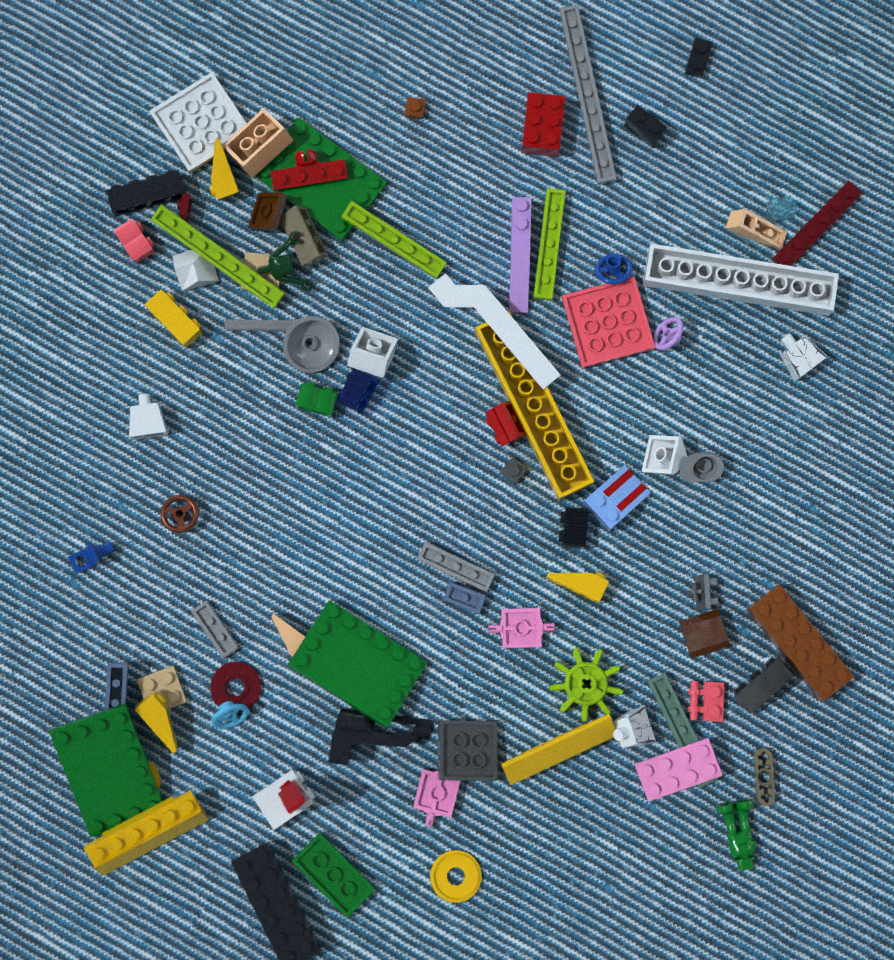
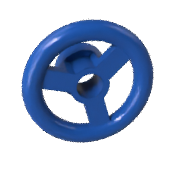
M621 254L605 255L598 260L595 266V273L598 279L611 285L625 282L633 271L631 261ZM622 261L627 266L625 275L620 271ZM606 262V267H601ZM602 273L615 274L618 279L606 278Z

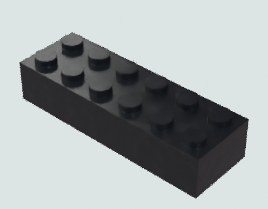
M269 841L232 860L231 864L278 960H306L319 953L322 948Z

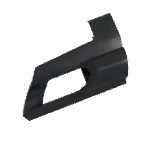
M342 708L337 716L335 730L332 735L329 763L347 765L350 760L351 746L353 744L408 747L412 742L421 743L431 735L433 722L429 719L395 715L392 722L415 725L409 735L374 730V720L356 709Z

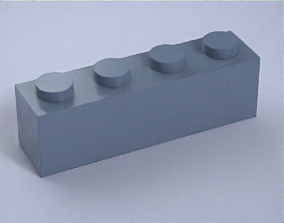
M107 663L105 710L124 703L127 705L128 664Z

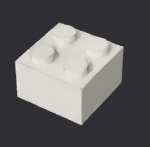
M362 327L351 347L347 366L384 378L394 357L398 338Z

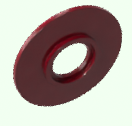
M231 662L221 666L213 675L210 684L211 696L218 707L225 702L232 701L234 704H244L249 709L256 703L261 691V682L256 671L249 665L241 662ZM232 679H240L244 684V691L239 696H232L227 691V684Z

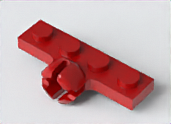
M308 149V161L305 162L304 151H298L295 153V167L270 171L273 190L346 179L348 176L345 159L320 163L317 152L313 149Z

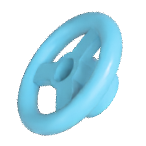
M232 701L225 702L219 706V711L213 715L211 723L218 729L234 727L247 718L249 709L244 704H234ZM239 710H242V715L240 717H237V712Z

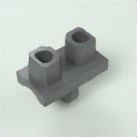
M709 574L696 575L695 583H692V590H687V595H692L693 602H696L697 610H707L718 606V597L710 596V588H716L717 578L710 577Z

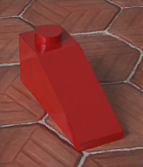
M287 780L279 787L282 791L278 795L289 814L296 811L310 799L295 780L292 782Z

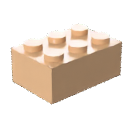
M263 108L223 145V148L253 178L282 152L293 139L286 129Z

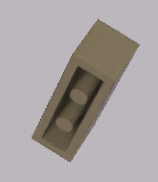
M295 205L281 215V227L287 233L288 238L292 231L299 232L293 234L292 238L294 240L300 239V241L290 246L294 248L296 259L301 266L312 267L328 257L305 206Z

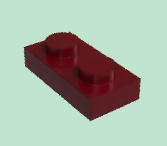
M182 193V199L178 200L177 209L180 210L179 217L189 223L192 198L190 194Z

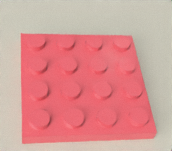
M635 276L629 277L628 280L621 284H603L562 295L561 298L582 368L655 349Z

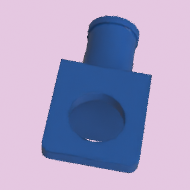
M110 541L97 547H93L89 543L86 549L72 554L68 558L77 574L96 566L98 558L113 553L114 549ZM79 556H83L87 561L83 567H79L75 563V559Z

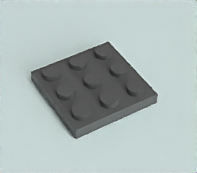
M438 721V781H498L497 721Z

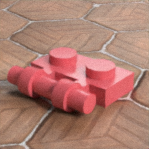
M691 681V689H689L690 706H688L690 720H697L698 713H703L702 721L723 722L724 683L704 682L703 689H698L699 681ZM698 695H703V707H698Z

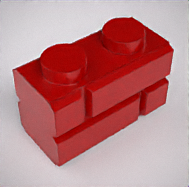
M510 401L500 403L485 412L487 416L486 422L493 428L495 432L494 438L502 447L511 445L526 436Z

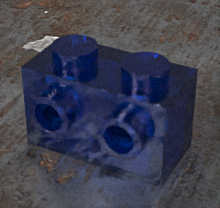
M353 368L347 376L343 389L338 394L337 403L363 415L379 381L373 376Z

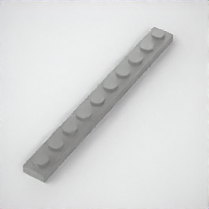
M578 5L562 7L559 9L597 184L616 182L617 178Z

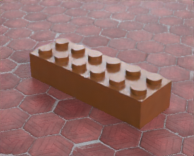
M780 584L773 587L746 609L818 701H825L854 678L852 673Z

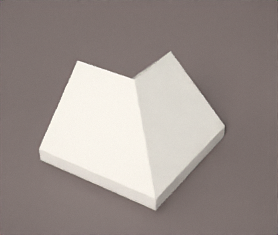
M191 250L173 255L174 268L183 292L219 282L215 266L195 251Z
M650 435L641 472L674 475L679 470L681 462L688 457L682 438L677 436Z

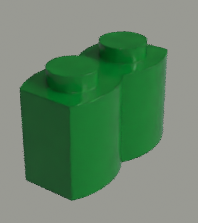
M312 382L301 383L295 407L332 418L339 395L335 393V389L329 387L320 389L317 388V384Z

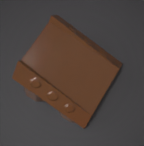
M717 609L679 621L691 658L730 646L720 613Z

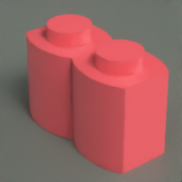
M132 218L113 230L135 264L154 253L152 247L155 245L149 236L147 238L144 237L142 232L145 230L139 221L135 223Z

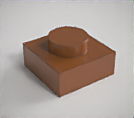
M407 97L405 117L423 120L426 99Z

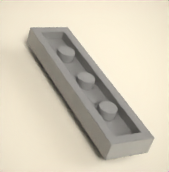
M427 542L424 543L417 557V560L486 593L495 574Z

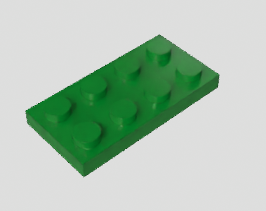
M321 832L292 860L294 865L346 918L375 890Z

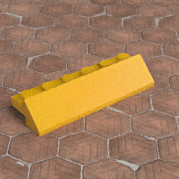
M606 714L501 763L510 785L613 738L615 727L610 714Z
M189 790L176 798L172 796L103 832L102 837L85 845L84 850L93 863L94 869L104 876L208 821L209 817L192 790Z

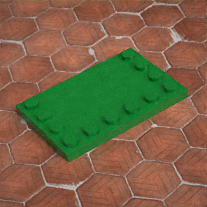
M298 117L287 131L293 141L254 177L275 193L282 192L286 194V201L291 205L305 206L311 220L342 242L354 227L341 218L350 202L353 201L360 207L368 210L387 186V182ZM308 149H313L317 152L320 163L345 159L348 176L346 179L273 190L270 171L295 167V153L298 151H304L305 162L308 161Z
M329 600L287 666L387 729L428 662Z
M126 703L49 730L90 838L102 834L163 801Z

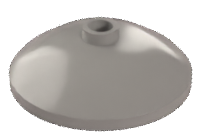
M306 316L296 320L287 329L283 339V351L288 362L294 368L307 373L319 372L330 366L337 357L340 346L339 336L334 326L324 318L317 316ZM307 339H311V343L309 345H306Z

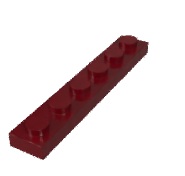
M848 181L772 258V261L775 264L792 266L856 201L862 192Z

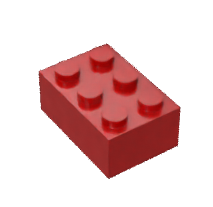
M528 92L521 153L558 157L565 96Z

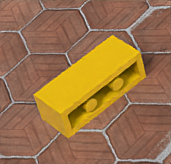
M161 289L144 305L187 348L203 334L199 329L201 325L196 319L193 318L191 320L187 316L188 311L182 305L178 307L174 303L176 299L169 292L165 294Z

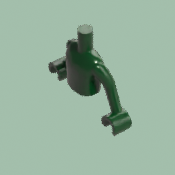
M292 231L289 239L271 253L268 260L269 265L258 267L259 274L271 272V275L277 281L301 285L304 291H310L312 287L307 288L304 286V283L309 282L310 279L301 280L284 276L295 273L291 255L278 256L291 244L300 241V239L294 240L292 238L293 234L299 232Z

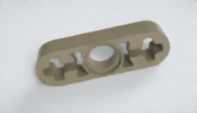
M759 748L753 755L756 800L761 805L769 806L775 801L773 756L770 750ZM762 751H764L765 755H768V759L764 760V765H769V769H758V765L762 766V760L758 759V755H761ZM762 771H766L769 774V780L765 783L759 779V774ZM759 785H770V789L766 788V793L770 795L767 802L761 799V795H764V788H760Z

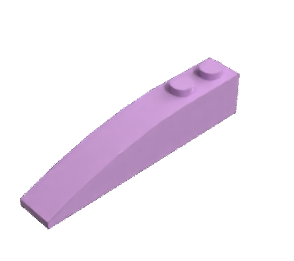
M512 197L510 313H528L531 197Z

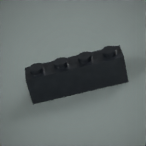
M169 170L160 176L151 175L142 181L133 180L123 186L114 185L109 190H106L111 211L115 217L182 199V193L186 194L179 170Z

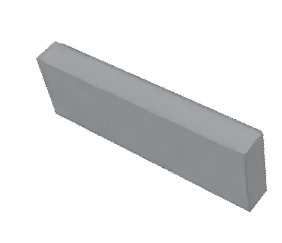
M208 600L191 611L223 659L240 648Z

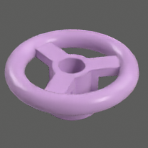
M670 317L656 328L653 334L656 349L667 350L672 346H676L681 341L684 326L680 318ZM670 323H677L678 325L672 329L667 327ZM661 331H663V338L658 343V337Z

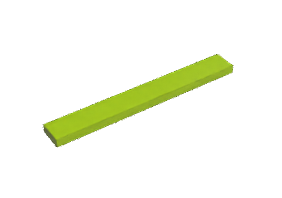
M161 204L150 219L275 309L286 294Z

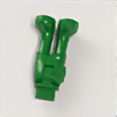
M753 799L734 801L741 828L738 832L734 818L733 802L716 805L717 812L722 814L725 819L730 851L734 862L738 864V870L754 869L753 860L755 859L756 842L752 837L748 819V811L754 805Z

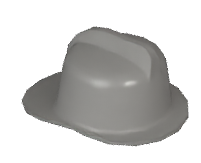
M700 452L689 455L681 462L679 474L687 482H713L722 475L724 463L717 455Z

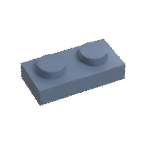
M450 582L443 601L479 614L486 595Z

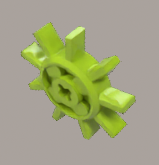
M578 648L573 649L576 665L571 669H568L562 663L555 662V668L563 672L566 677L563 684H553L549 686V690L555 692L559 690L566 691L569 698L559 709L562 713L568 710L574 702L582 707V721H587L589 705L597 704L605 715L611 713L609 707L603 702V697L607 692L614 695H622L623 690L618 687L608 686L607 677L616 674L620 667L619 665L612 666L608 670L603 671L598 666L603 650L598 649L594 654L592 662L589 663L582 661L581 652ZM583 679L585 681L590 680L589 689L587 687L582 688Z

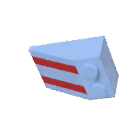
M624 465L593 492L583 504L610 531L651 492Z

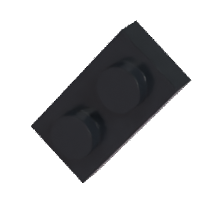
M695 37L684 74L700 79L703 78L713 42Z

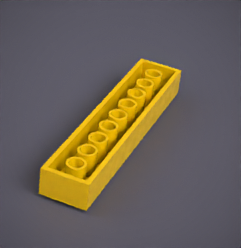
M487 322L475 327V334L526 433V437L557 500L560 501L593 485L594 480L548 387L541 388Z

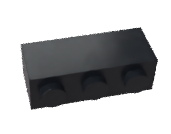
M779 656L775 659L773 657L768 659L764 663L766 666L761 671L757 669L749 676L750 681L746 684L742 682L735 688V699L749 714L754 712L794 677V672Z

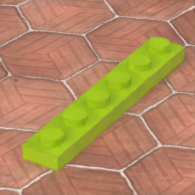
M547 188L533 299L549 301L553 299L566 190Z
M353 201L350 202L341 216L343 220L435 279H437L447 263Z

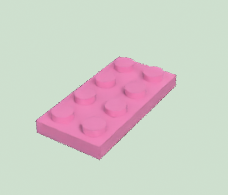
M709 737L634 764L648 802L723 776Z

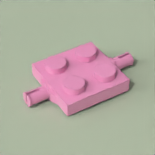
M540 608L501 609L500 625H488V629H492L488 630V633H500L502 648L542 647L541 637L543 631H555V628H547L554 627L555 625L554 623L543 624L540 617Z
M423 769L413 808L427 813L425 826H428L431 819L429 827H433L435 816L442 815L451 818L460 781H438V771Z

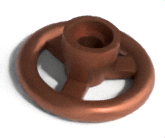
M174 495L168 498L162 505L160 517L163 525L168 530L175 533H183L195 526L198 521L199 510L195 501L190 497ZM178 500L187 502L184 507L176 509L168 507L171 503ZM192 508V510H193L192 520L190 521L189 524H187V525L185 526V525H184V522H186V521L188 520V518H189V512H188V511ZM179 511H183L182 517H177ZM166 512L173 515V518L178 522V527L168 522Z

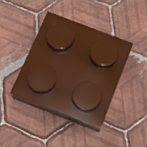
M282 192L258 193L248 228L253 231H277L287 195Z

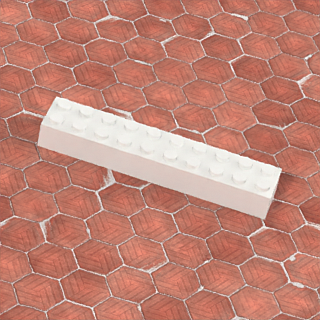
M650 244L643 286L829 316L834 311L839 274Z

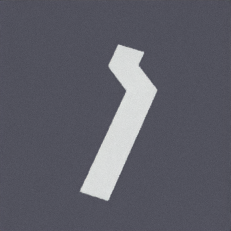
M445 273L428 287L444 307H474L542 389L560 376L559 372L485 285H455Z

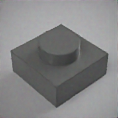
M511 458L500 474L515 485L527 469L514 458Z

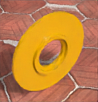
M451 850L445 852L435 860L431 868V885L436 894L442 899L453 903L464 902L470 899L480 887V866L473 856L464 851ZM454 867L462 869L465 874L464 881L460 885H452L447 879L448 871Z

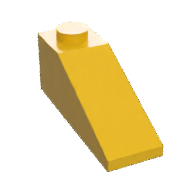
M219 138L215 139L211 175L212 186L209 187L212 197H217V200L239 193Z
M599 572L595 574L548 573L546 579L596 603L600 602L609 583L606 580V576Z
M154 690L136 705L135 711L174 754L177 751L178 744L166 704L167 700L161 693L157 694Z

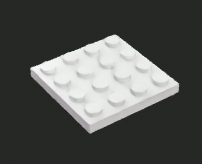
M213 72L149 111L189 173H192L213 159L216 138L220 139L223 147L231 137L247 124Z

